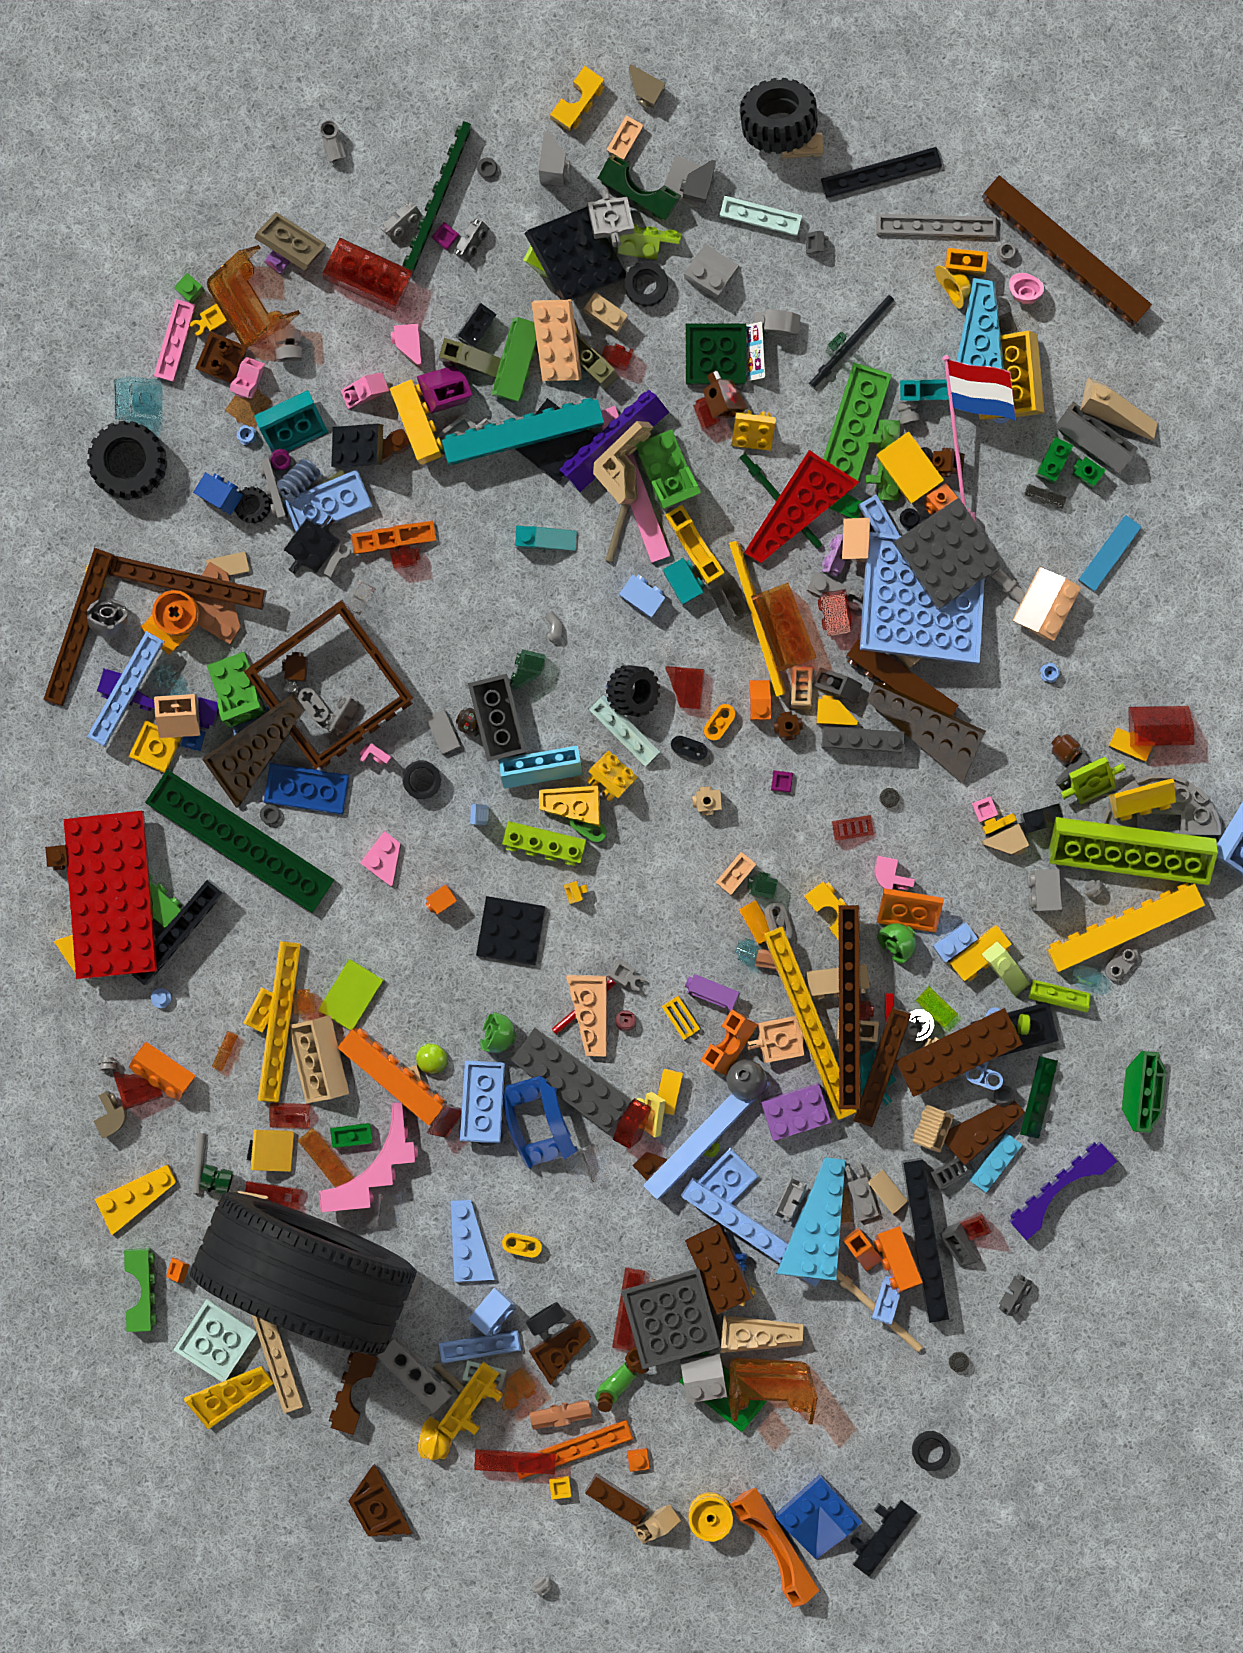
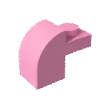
M246 357L241 362L238 375L231 383L229 391L234 392L239 397L252 398L262 377L265 363Z
M877 856L874 875L877 883L882 888L892 889L893 884H897L896 888L908 890V887L914 886L915 879L895 876L898 859Z

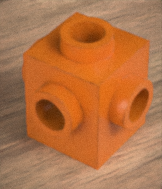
M944 483L936 489L934 487L927 492L924 503L925 508L932 515L958 497Z

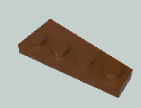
M1015 1100L1008 1106L997 1104L950 1128L944 1143L966 1166L1025 1114V1111Z

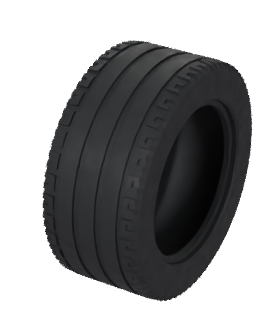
M229 1192L222 1194L217 1203L219 1206L215 1208L210 1221L211 1225L206 1230L202 1240L203 1244L199 1247L194 1259L195 1262H193L190 1271L191 1278L200 1287L238 1309L305 1337L359 1353L380 1354L385 1352L389 1339H391L395 1330L396 1321L399 1320L403 1310V1302L407 1300L412 1283H414L417 1271L408 1261L368 1239L287 1206L243 1193Z

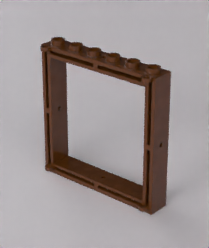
M343 599L243 671L272 709L280 703V700L259 672L338 614L344 619L399 694V697L320 754L296 723L289 734L315 769L318 767L323 769L332 763L330 759L333 756L337 755L339 758L346 753L348 745L351 743L354 746L364 739L362 735L368 731L372 734L380 728L379 723L384 719L386 722L390 721L396 716L395 711L399 708L405 710L413 704L411 700L414 698Z

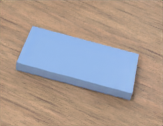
M358 470L300 493L298 498L294 497V502H289L286 499L283 500L296 531L306 517L322 524L330 515L331 518L335 519L333 523H336L373 507Z
M465 1061L460 1130L461 1142L500 1144L505 1063Z

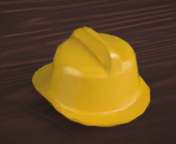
M936 266L934 272L937 281L949 295L952 304L957 308H962L964 300L971 293L972 285L969 279L960 272L950 273L945 267Z
M429 1417L422 1426L418 1452L422 1458L433 1461L445 1459L448 1456L452 1438L437 1428L440 1421Z

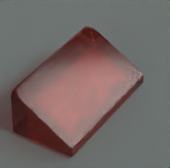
M270 1103V1127L310 1128L311 1104Z

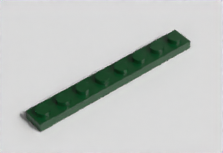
M463 121L462 126L458 125L454 137L457 139L454 145H450L447 152L449 159L447 163L442 164L440 169L442 176L440 181H436L432 190L434 196L426 204L425 211L427 213L425 218H421L417 229L420 231L418 236L413 237L410 248H412L410 256L406 255L402 266L405 267V273L411 276L414 274L471 132L472 126L468 122Z

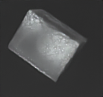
M600 1140L578 1148L577 1152L564 1160L576 1192L598 1186L614 1178Z
M369 1187V1191L373 1192V1203H370V1208H361L359 1226L377 1231H399L404 1191Z

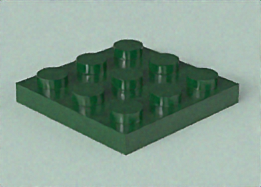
M686 323V385H710L707 376L715 371H718L721 380H732L735 385H746V323Z

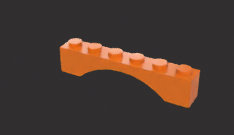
M756 1487L744 1491L729 1504L738 1520L754 1529L771 1548L779 1566L782 1591L791 1606L794 1608L806 1604L819 1592V1589Z

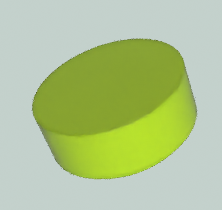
M1020 1014L1018 1034L1027 1035L1030 1030V1016Z

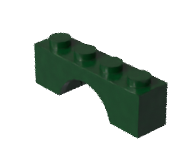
M614 154L607 159L597 178L605 187L614 188L620 196L632 199L638 207L653 212V216L661 220H666L670 217L681 197L680 194L665 185L655 191H646L639 188L631 178L630 164Z

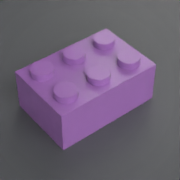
M818 1083L760 1101L773 1141L831 1123Z

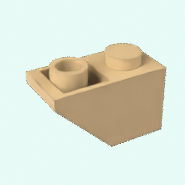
M668 1504L641 1520L637 1526H632V1529L642 1544L667 1534L681 1520L671 1505Z

